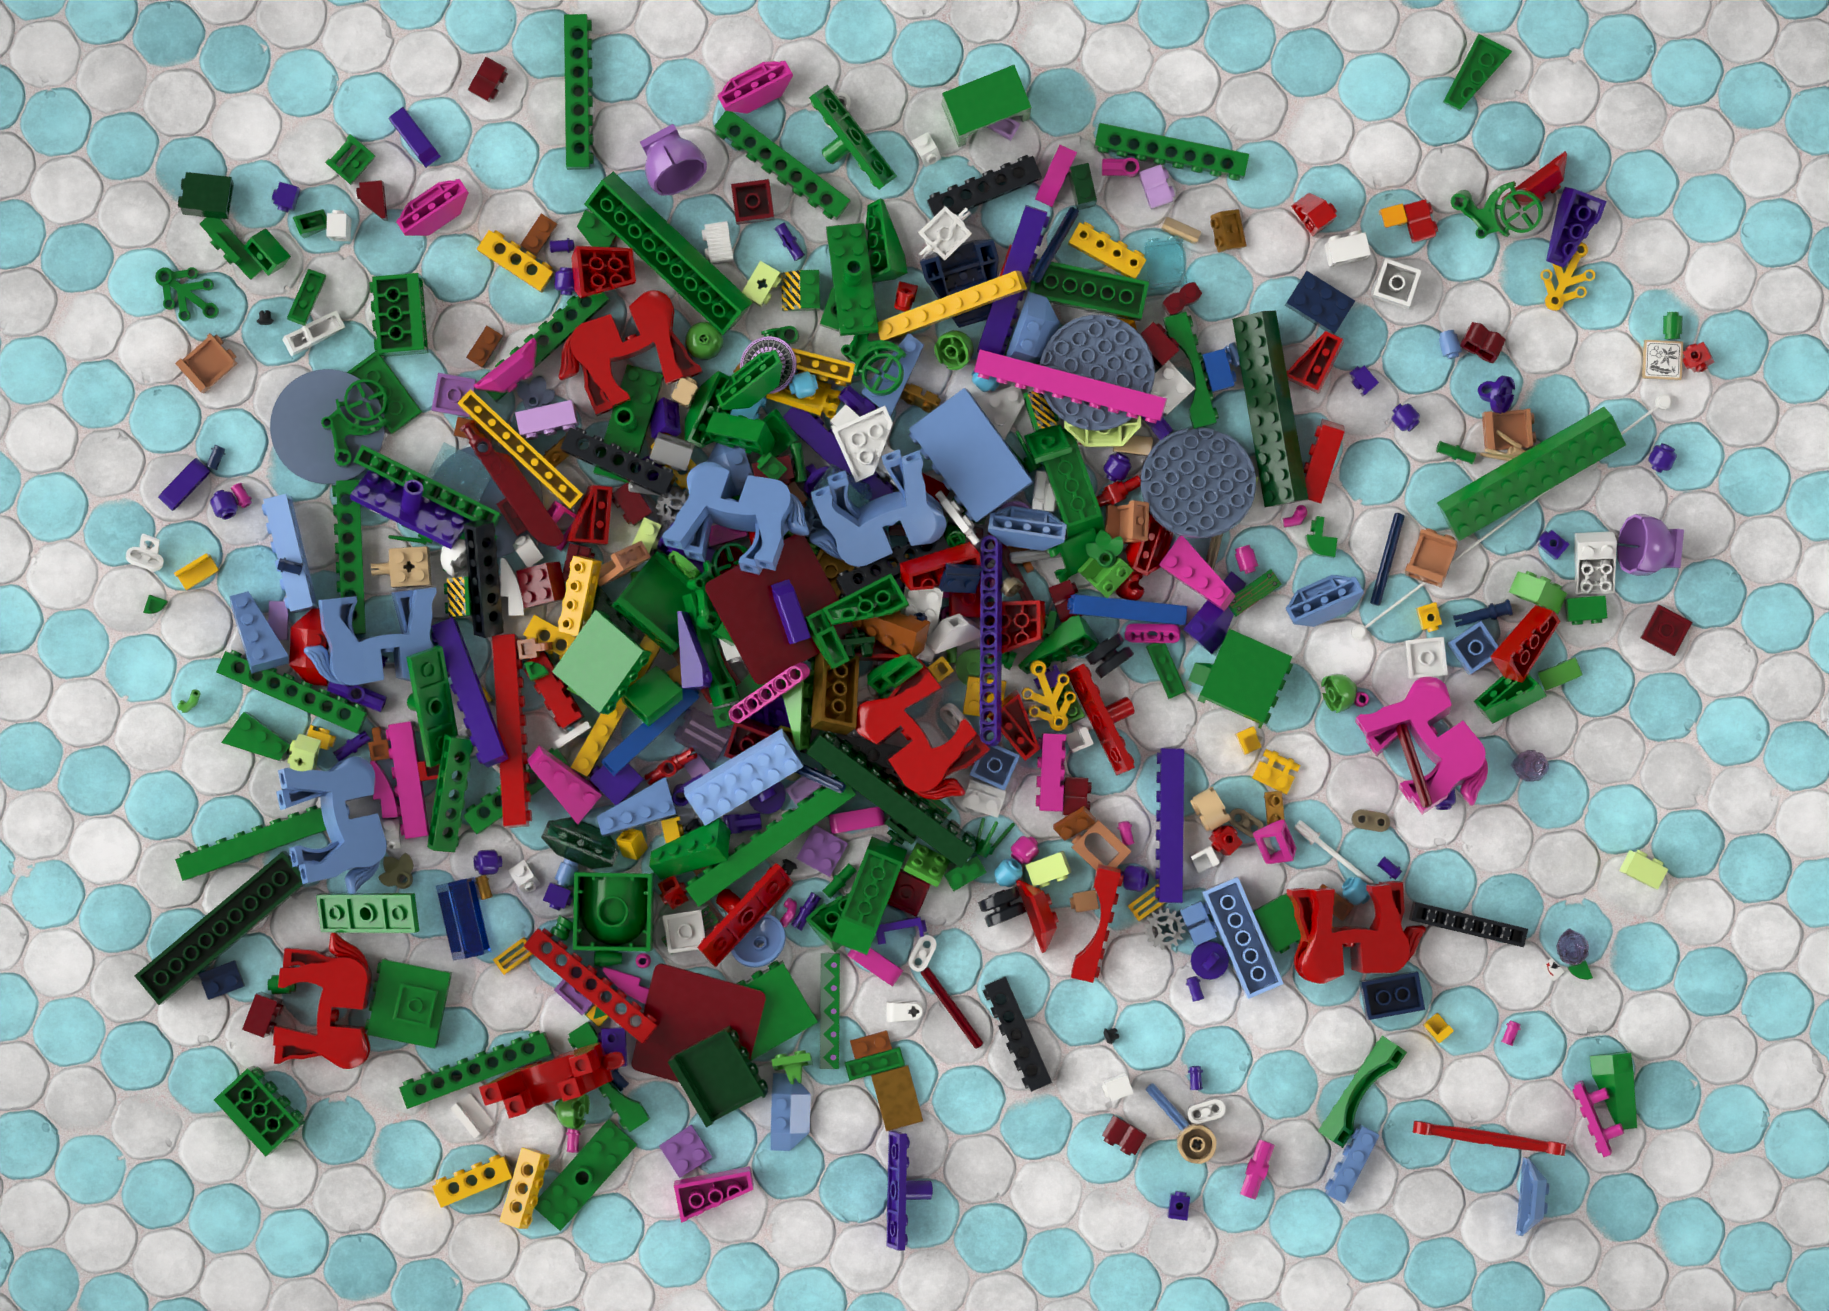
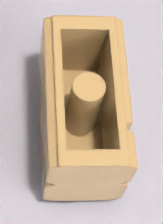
M688 376L685 379L680 378L677 389L671 395L673 401L687 409L690 408L694 401L693 398L696 397L699 390L697 381Z

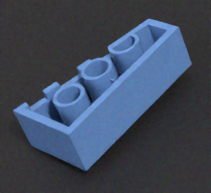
M910 333L898 345L907 354L905 358L901 357L899 359L904 369L903 381L899 388L885 396L875 395L866 387L861 391V395L878 409L885 406L890 418L924 347ZM893 352L891 355L896 357L898 353ZM893 361L887 373L882 370L885 365L884 363L879 369L882 374H875L868 383L869 387L872 388L878 376H881L883 381L877 391L890 388L894 382L886 379L884 374L898 378L899 368L897 363Z
M249 591L230 596V605L251 674L289 664L287 652Z
M664 777L597 816L601 835L606 837L678 816L667 778Z

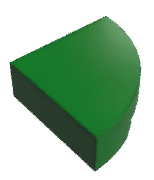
M149 595L143 613L154 614L160 612L165 608L168 601Z
M524 663L532 682L549 675L548 670L539 663Z
M1586 960L1567 967L1569 972L1579 979L1588 980L1593 978Z

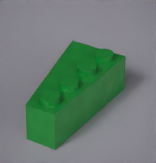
M719 817L706 826L703 825L651 851L649 867L661 880L727 861L731 830Z

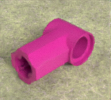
M1135 158L1102 159V176L1135 177L1139 173V162ZM1134 163L1136 165L1135 171L1128 172L1125 169L1126 165Z

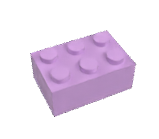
M572 400L515 412L519 433L527 440L537 439L539 434H546V436L555 435L557 430L563 429L564 432H568L570 428L576 430L575 426H579L575 404Z

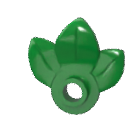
M1100 530L1096 536L1095 543L1086 544L1087 554L1090 558L1096 559L1101 567L1109 568L1115 564L1116 556L1121 554L1123 550V538L1119 536L1112 539L1109 533ZM1106 554L1110 557L1108 562L1104 560Z

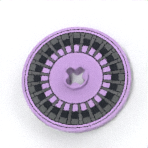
M769 336L759 338L748 345L742 354L740 368L758 354L776 350L783 365L779 386L768 393L773 394L789 385L795 375L797 362L794 351L785 341Z

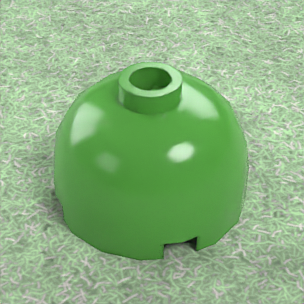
M699 322L688 330L685 336V345L693 357L700 360H709L716 357L721 351L723 336L709 322Z
M952 330L944 333L938 338L934 346L938 361L941 364L947 365L948 367L946 368L951 370L963 368L972 359L974 353L971 338L961 331Z
M1332 674L1322 679L1321 688L1325 687L1326 693H1322L1323 698L1331 711L1336 710V713H1340L1349 709L1354 704L1357 686L1350 678L1343 674Z
M584 1094L564 1102L562 1098L559 1099L555 1104V1112L559 1122L570 1129H582L586 1120H583L584 1114H589V1096Z

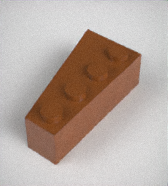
M900 610L890 615L851 622L852 625L871 637L874 636L876 640L898 654H911L914 658L924 651L930 621L917 620V617L911 614L906 616L901 614Z

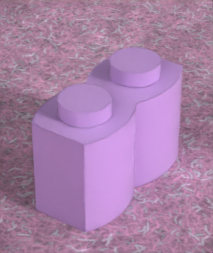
M1158 165L1138 173L1150 209L1173 202L1172 197H1175L1173 187L1167 184L1166 179H1169L1166 168Z

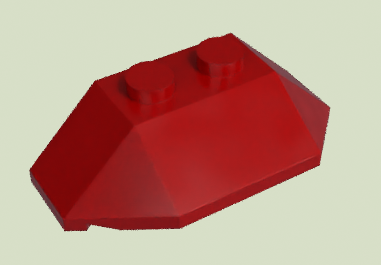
M1566 151L1515 187V189L1530 191L1541 202L1546 199L1544 195L1549 191L1552 194L1561 188L1559 184L1564 181L1567 160ZM1510 191V192L1507 193L1505 196H1503V197L1501 198L1502 201L1504 200V198H1505L1507 195H1509V194L1512 193V192ZM1524 194L1514 195L1521 205H1528L1533 201L1532 198Z
M1150 512L1148 541L1127 544L1125 550L1129 566L1144 576H1148L1160 568L1159 564L1168 553L1174 534L1160 525Z
M312 608L291 626L289 666L305 682L312 685L328 686V680L318 672L311 659L304 653V648L308 646L321 645L327 651L329 649L327 639L321 627L319 608Z
M1017 880L1016 884L1041 953H1045L1057 929L1056 923L1059 922L1056 912H1051L1049 907L1052 904L1049 893L1045 894L1043 890L1022 880Z

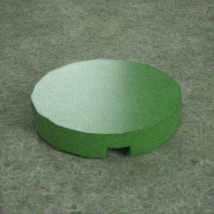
M673 550L668 555V559L670 561L674 560V565L686 576L697 578L701 574L688 559Z
M980 649L964 651L957 659L955 664L956 674L965 685H967L968 675L980 677ZM991 658L987 659L988 664H992Z

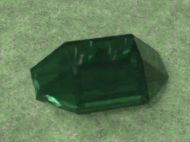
M572 817L548 821L541 836L556 855L590 869L613 867L620 851L611 836L603 837L601 835L600 828L583 821L577 824Z

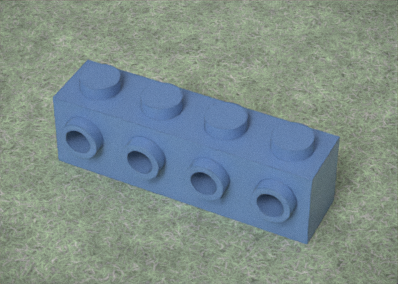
M1361 1124L1359 1128H1355L1351 1136L1353 1139L1350 1145L1347 1144L1342 1153L1344 1155L1342 1161L1336 1164L1333 1171L1335 1174L1332 1179L1328 1180L1325 1186V1193L1328 1196L1345 1204L1380 1136L1378 1133Z

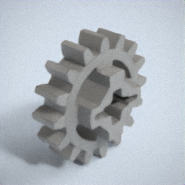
M671 488L667 498L659 496L656 509H658L657 515H662L661 521H668L667 526L675 521L677 513L689 497L686 495L687 490L682 493L680 488H677L676 492Z
M1160 908L1158 914L1151 912L1153 918L1147 917L1146 919L1149 921V924L1144 925V927L1148 928V931L1144 934L1150 935L1148 942L1154 941V947L1160 944L1161 950L1164 949L1165 945H1167L1168 949H1171V944L1178 946L1177 940H1183L1180 936L1181 933H1186L1181 928L1185 926V923H1180L1182 916L1176 917L1175 910L1169 913V908H1166L1165 912ZM1161 916H1168L1165 921L1159 922L1156 920ZM1174 920L1177 923V932L1173 930L1172 924ZM1157 924L1163 926L1168 924V929H1170V931L1173 932V934L1169 932H1164V934H1162V929L1159 926H1157ZM1152 926L1157 929L1156 937L1153 935ZM1164 937H1173L1170 941L1162 942Z

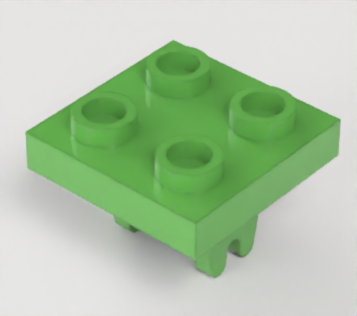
M916 843L903 870L938 887L950 860L926 846Z
M806 1050L794 1052L795 1055L787 1056V1054L775 1055V1058L771 1059L774 1070L785 1069L790 1084H794L795 1078L798 1083H801L802 1066L813 1065L810 1053H806Z

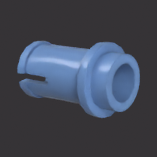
M1233 342L1224 348L1226 352L1230 353L1231 364L1237 368L1240 366L1237 346Z

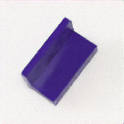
M662 397L656 403L650 421L653 439H656L658 432H666L675 437L681 433L678 403Z

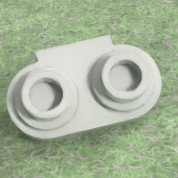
M142 534L140 547L129 548L126 552V560L132 565L148 569L152 572L160 570L164 563L162 556L158 554L160 540ZM145 541H151L155 546L150 549Z

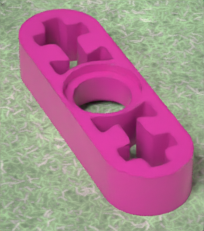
M1129 624L1125 628L1124 637L1132 643H1176L1180 639L1181 629L1175 624ZM1154 631L1157 635H1149L1148 632Z

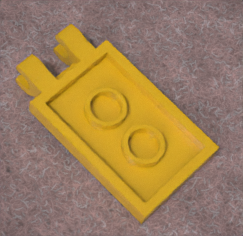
M816 380L818 389H816V393L813 396L799 399L796 394H791L788 385L779 392L767 394L766 398L820 416L823 412L828 418L832 419L836 415V410L841 402L838 398L841 391L831 389V384Z

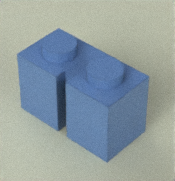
M1198 901L1179 910L1195 946L1217 937L1215 932H1218L1214 921H1209L1207 915L1210 914L1206 903L1202 904L1201 901Z

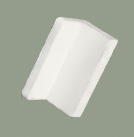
M471 1093L451 1107V1110L473 1138H476L494 1123Z

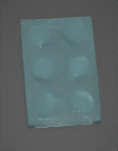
M445 442L427 477L477 502L480 501L491 479L490 474L479 459Z

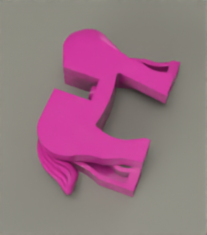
M1435 677L1419 678L1413 683L1403 701L1385 706L1371 714H1360L1355 720L1366 736L1365 742L1376 757L1398 738L1397 725L1405 723L1421 750L1436 764L1435 768L1424 776L1433 802L1431 807L1423 808L1421 806L1413 780L1403 781L1399 785V789L1408 802H1413L1422 815L1447 799L1451 791L1458 785H1462L1460 793L1467 803L1473 806L1477 800L1478 793L1486 782L1488 774L1485 748L1464 721H1461L1437 737L1438 733L1432 725L1450 713L1452 704L1446 685Z

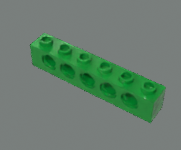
M444 735L427 847L433 851L455 853L456 847L459 844L458 831L462 825L461 812L465 807L464 793L468 788L467 774L471 769L470 755L474 750V746L467 736ZM460 752V757L455 760V755ZM457 771V776L452 779L453 772ZM454 790V795L449 797L450 791ZM451 808V814L446 816L447 810ZM448 827L447 834L443 835L444 829Z
M553 748L548 750L556 758L571 767L558 748L556 750ZM528 765L529 769L526 770V772H529V774L534 773L536 775V773L531 769L530 765ZM537 776L535 784L527 783V791H530L532 796L546 785ZM501 784L496 787L498 791L493 795L489 792L481 798L482 802L479 805L472 804L465 809L467 813L463 816L476 834L481 833L503 817L502 807L496 804V798L501 795ZM483 807L490 809V815L487 818L482 817L480 814V810Z

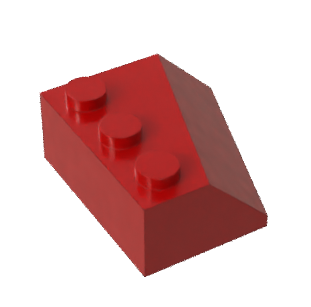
M575 247L571 260L574 289L580 298L635 284L636 277L632 248Z
M1002 601V654L1042 639L1045 625L1044 601ZM988 602V607H992L995 602ZM994 617L989 618L987 622L988 626H992L995 623ZM994 636L988 638V645H992L994 643Z

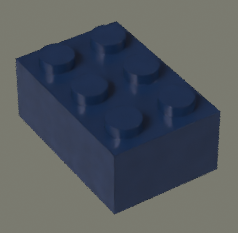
M1306 271L1285 306L1321 329L1335 334L1355 303V300L1309 271Z
M1418 971L1359 981L1367 1020L1425 1010Z

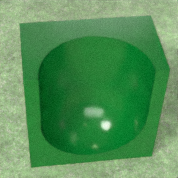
M1015 65L942 93V107L958 147L966 145V138L971 134L996 122L1014 116H1019L1022 122L1030 119L1032 107Z
M574 872L573 950L652 951L655 873Z

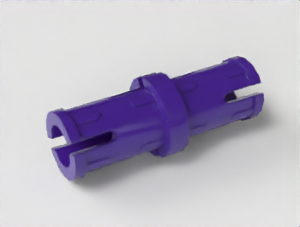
M785 222L778 225L775 231L783 241L782 245L788 249L794 261L805 256L796 242L797 238L792 236Z
M364 730L352 740L348 739L347 743L334 751L333 754L338 761H341L353 752H358L357 749L371 741V738Z
M811 892L803 907L799 908L800 912L791 925L802 931L807 922L805 919L814 911L822 898Z

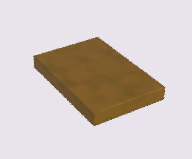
M908 1065L871 1075L886 1131L923 1121Z

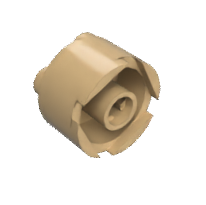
M1213 787L1206 789L1190 800L1197 816L1201 814L1199 818L1206 831H1212L1231 820Z
M1190 1124L1178 1134L1177 1148L1186 1161L1202 1164L1213 1157L1216 1150V1138L1208 1127L1202 1124ZM1193 1140H1201V1142L1199 1143V1148H1197L1196 1146L1192 1147V1145L1194 1144Z

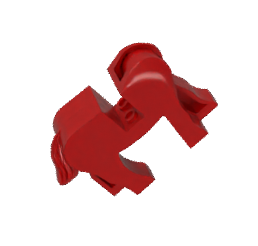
M656 290L644 292L629 306L640 333L639 336L636 334L630 335L623 342L614 318L609 314L580 324L565 341L561 353V368L558 377L563 381L577 375L580 363L584 373V388L596 416L613 410L614 407L631 400L629 394L615 382L612 375L611 362L635 357L656 346L666 385L677 382L680 378L685 379L686 376L692 378L703 373L700 365L696 364L689 357L686 348L673 332L674 306L670 298L663 292Z
M918 658L917 660L923 664V668L895 688L888 698L866 701L858 706L855 730L861 736L880 746L903 728L901 730L902 734L907 740L910 741L912 739V741L888 759V761L905 786L926 799L938 800L951 796H964L966 791L958 780L947 777L957 771L969 768L991 749L981 741L980 735L966 718L960 722L956 733L948 742L933 748L923 729L906 712V709L942 689L929 669Z
M1385 881L1379 882V884L1366 885V890L1372 898L1375 907V918L1370 928L1358 926H1338L1332 928L1335 889H1287V895L1293 903L1294 916L1301 934V941L1294 956V966L1297 973L1303 979L1317 984H1324L1343 976V947H1350L1351 970L1360 973H1394L1402 969L1415 953L1419 941L1426 931V927L1423 925L1407 926L1404 931L1402 929L1401 922L1405 912L1403 882Z
M336 932L330 934L329 951L336 957L328 956L318 950L284 948L283 967L280 968L278 988H285L299 982H309L322 987L323 990L317 1013V1034L279 1025L274 1026V1064H281L289 1059L323 1056L340 1068L353 1069L363 1064L369 1057L371 1045L365 1027L335 1024V1022L339 1020V1010L336 1009L337 1007L361 1010L368 1007L372 972L363 953L356 946L345 941Z
M599 1042L560 1054L546 1062L541 1060L517 1068L480 1086L479 1090L485 1106L503 1100L510 1119L528 1113L535 1106L561 1098L564 1102L580 1097L612 1081L613 1076L610 1070L622 1067L625 1060L621 1052H612L605 1055L602 1044Z

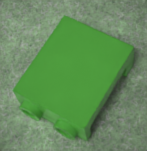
M1107 554L1104 556V560L1106 562L1110 560V557ZM1116 556L1115 564L1109 568L1101 567L1096 559L1089 558L1078 569V572L1107 599L1134 571L1118 556Z

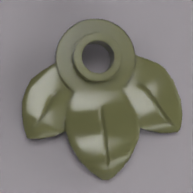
M404 853L399 860L394 857H384L383 866L385 873L378 877L381 883L388 887L396 885L400 889L410 887L413 882L411 872L414 867L411 857L407 853ZM403 875L407 878L405 883L400 881V877Z

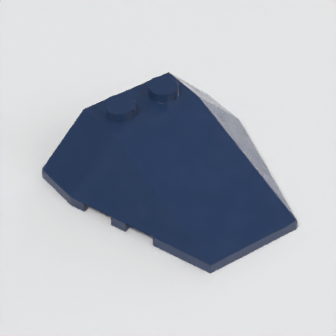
M993 239L972 240L962 243L945 261L934 252L925 259L920 260L926 282L937 298L941 299L997 278L999 257ZM992 303L952 317L958 328L987 320Z

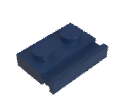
M946 563V570L943 572L939 585L941 592L976 593L981 577L980 572L983 571V568L980 565Z
M236 960L198 974L208 1000L245 986Z

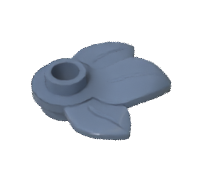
M542 376L535 377L531 380L530 384L520 381L517 387L518 396L524 401L526 410L549 404L555 396L554 390L546 389V381ZM536 400V403L530 404V401Z

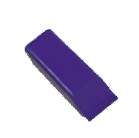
M404 107L388 118L425 168L441 157Z
M790 580L771 585L773 598L789 644L810 638L805 618Z

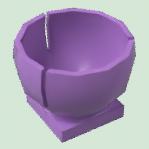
M674 124L640 141L647 156L645 174L648 183L661 196L674 195L689 189L702 178L707 170L704 154L694 143L681 138Z
M1634 514L1628 517L1620 529L1617 543L1635 545L1638 548L1617 545V559L1621 569L1632 575L1648 576L1662 568H1681L1684 530L1668 529L1661 520L1646 514Z

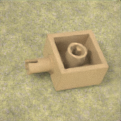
M427 546L389 549L388 563H371L372 569H379L371 570L372 576L389 574L392 588L432 586L430 548ZM410 562L415 566V568L411 569V572L406 569Z

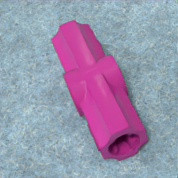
M1260 1139L1257 1142L1254 1155L1250 1159L1245 1172L1246 1177L1240 1191L1241 1195L1256 1200L1262 1180L1264 1181L1269 1169L1268 1163L1275 1147L1274 1144Z

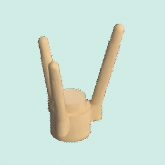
M1497 430L1496 434L1514 447H1509L1507 453L1486 448L1485 452L1488 453L1481 452L1480 455L1510 461L1524 453L1525 450L1521 449L1522 444L1516 443Z

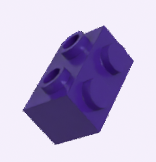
M622 1027L602 1028L601 1032L598 1033V1042H601L605 1055L612 1052H621L625 1060L622 1067H626L628 1065L626 1030Z

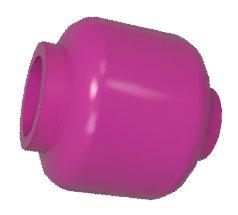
M1021 836L1011 846V857L1021 865L1029 864L1039 854L1038 842L1031 836L1029 838Z

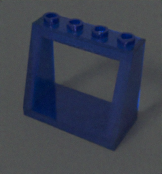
M474 877L436 886L453 961L491 952Z

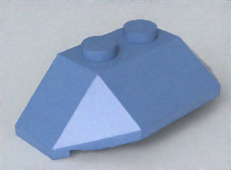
M1028 291L1006 354L1007 357L1034 364L1040 362L1047 343L1058 330L1060 324L1047 297Z
M719 443L715 444L708 462H715L729 470L735 486L733 496L741 495L747 476H753L744 448L735 446L733 449Z
M1009 506L996 513H990L988 532L1006 546L1044 551L1064 543L1067 525L1049 511Z
M1330 575L1297 590L1289 605H1287L1286 611L1294 625L1315 627L1349 612L1364 594V591L1356 577Z
M773 1073L771 1150L790 1151L810 1133L811 1094L801 1083H798L796 1078L794 1079V1084H790L786 1073Z
M1527 1157L1522 1158L1516 1234L1518 1236H1523L1543 1219L1544 1214H1547L1548 1204L1545 1202V1195L1549 1194V1183H1546L1545 1177Z

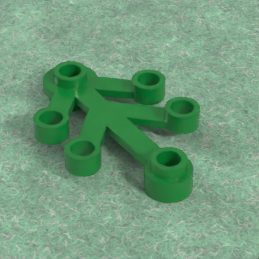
M163 267L156 272L155 279L163 287V306L167 310L174 309L176 305L171 297V287L177 290L180 310L178 313L179 319L188 321L191 318V314L187 310L186 298L200 307L205 317L214 319L218 316L219 309L215 304L206 303L191 292L200 289L212 290L214 287L212 280L204 279L200 282L180 284L176 281V279L186 277L196 279L198 277L197 269L190 267L187 270L173 272L171 269ZM191 270L195 271V275L193 277L189 276V272ZM164 274H168L169 276L168 280L166 281L162 279V276ZM207 281L211 283L209 288L204 287ZM167 301H172L171 307L166 306ZM210 308H214L215 310L214 314L209 315L208 310ZM183 312H187L188 314L187 318L185 319L181 317Z

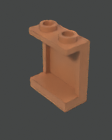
M209 333L208 337L184 359L180 358L175 363L203 394L238 364L234 360L237 356L230 349L226 350L222 346L224 342L217 334L213 336Z
M1530 408L1507 411L1502 414L1492 411L1482 413L1485 449L1497 451L1508 450L1509 447H1514L1496 434L1497 430L1516 443L1522 444L1521 449L1531 448L1533 443H1536V434L1532 432L1534 413H1531Z
M1132 500L1127 505L1106 506L1105 531L1110 534L1112 539L1121 536L1124 545L1148 541V502Z
M1426 528V530L1421 529L1409 564L1407 563L1405 575L1442 588L1458 547L1455 538L1450 535H1438L1436 531Z

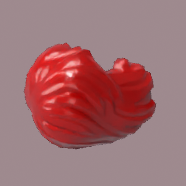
M1133 571L1115 590V593L1126 600L1136 601L1140 599L1145 592L1144 587L1139 585V580L1142 579L1143 575Z

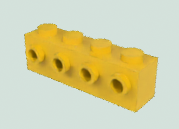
M1079 222L1068 245L1125 277L1137 278L1147 260L1143 258L1145 256L1143 253L1137 250L1132 252L1127 249L1128 245L1119 240L1116 243L1110 239L1111 236L1103 231L1098 233L1093 230L1094 226L1091 224Z
M792 348L796 357V371H798V374L808 371L811 375L817 376L816 379L827 382L830 379L834 380L836 385L846 387V384L851 385L855 364Z
M573 556L570 562L569 578L566 581V593L562 601V613L558 620L559 632L577 636L591 617L602 561L584 556Z

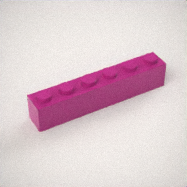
M412 721L388 725L389 729H386L387 741H391L389 757L390 760L393 759L394 767H391L393 779L396 778L397 781L394 791L396 798L399 797L400 805H397L398 816H402L403 824H400L401 835H405V839L429 836L423 784L419 778L417 765L419 758L414 724Z

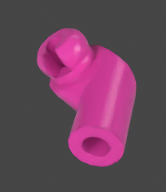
M1299 505L1292 517L1282 518L1284 528L1301 525L1307 516L1306 507Z
M788 898L784 903V907L788 908V910L780 919L783 927H787L795 917L797 902L791 898Z

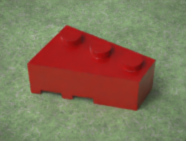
M1311 193L1306 194L1291 205L1312 236H1315L1329 226L1337 217L1335 214L1337 210L1332 203L1328 204L1326 200Z
M1325 331L1299 357L1294 365L1287 370L1288 380L1319 394L1344 344L1343 339Z
M588 486L565 542L596 545L608 544L613 487Z
M1016 689L1001 701V733L1026 761L1040 750L1020 694ZM994 713L988 714L991 721L994 719Z

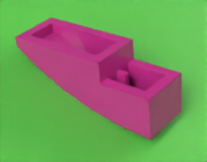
M1059 145L1035 200L1050 207L1053 206L1077 152Z
M370 761L375 771L373 800L381 799L382 818L399 817L397 811L398 802L390 780L377 761Z
M608 967L603 968L605 975L620 990L639 1002L646 1004L649 988L640 985L641 977Z

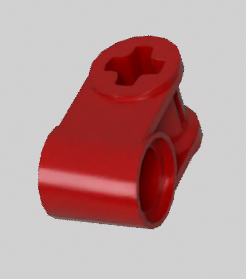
M899 281L894 304L897 310L904 312L911 310L918 285Z

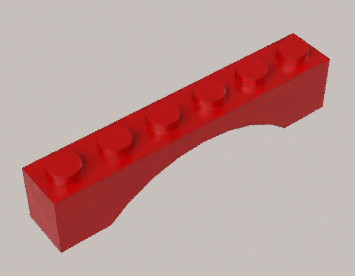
M1098 864L1094 888L1098 894L1101 906L1100 922L1092 940L1082 951L1075 955L1071 978L1093 983L1094 978L1099 977L1101 967H1098L1099 959L1103 960L1105 949L1102 946L1104 941H1108L1110 931L1107 930L1108 923L1113 921L1114 912H1111L1113 905H1117L1119 897L1116 890L1118 886L1121 887L1124 876L1121 875V869Z

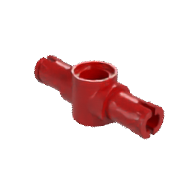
M1137 475L1125 482L1116 481L1103 488L1102 494L1096 496L1099 507L1106 504L1114 505L1126 499L1129 492L1141 486L1139 476Z
M690 747L680 755L676 754L668 757L655 770L645 774L644 778L645 780L652 778L647 782L649 785H652L664 777H671L684 768L685 764L696 759L698 755L697 753L690 755L695 751ZM668 763L674 766V770L668 767Z

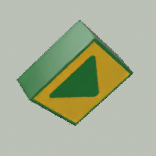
M595 1005L585 1014L598 1028L609 1017Z

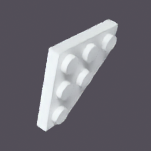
M1015 386L974 398L1004 440L1025 403L1021 389Z
M885 406L832 429L856 483L874 475L893 422Z

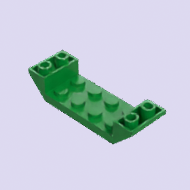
M1064 428L1063 431L1072 447V453L1046 460L1042 463L1062 520L1067 525L1065 536L1068 539L1093 527L1096 534H1098L1100 530L1105 531L1103 516L1074 436Z
M871 837L832 937V942L865 955L868 954L907 853L906 849Z

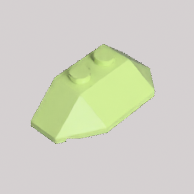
M1138 415V419L1132 418L1118 427L1098 431L1078 428L1064 421V428L1084 447L1124 446L1141 427L1140 415Z

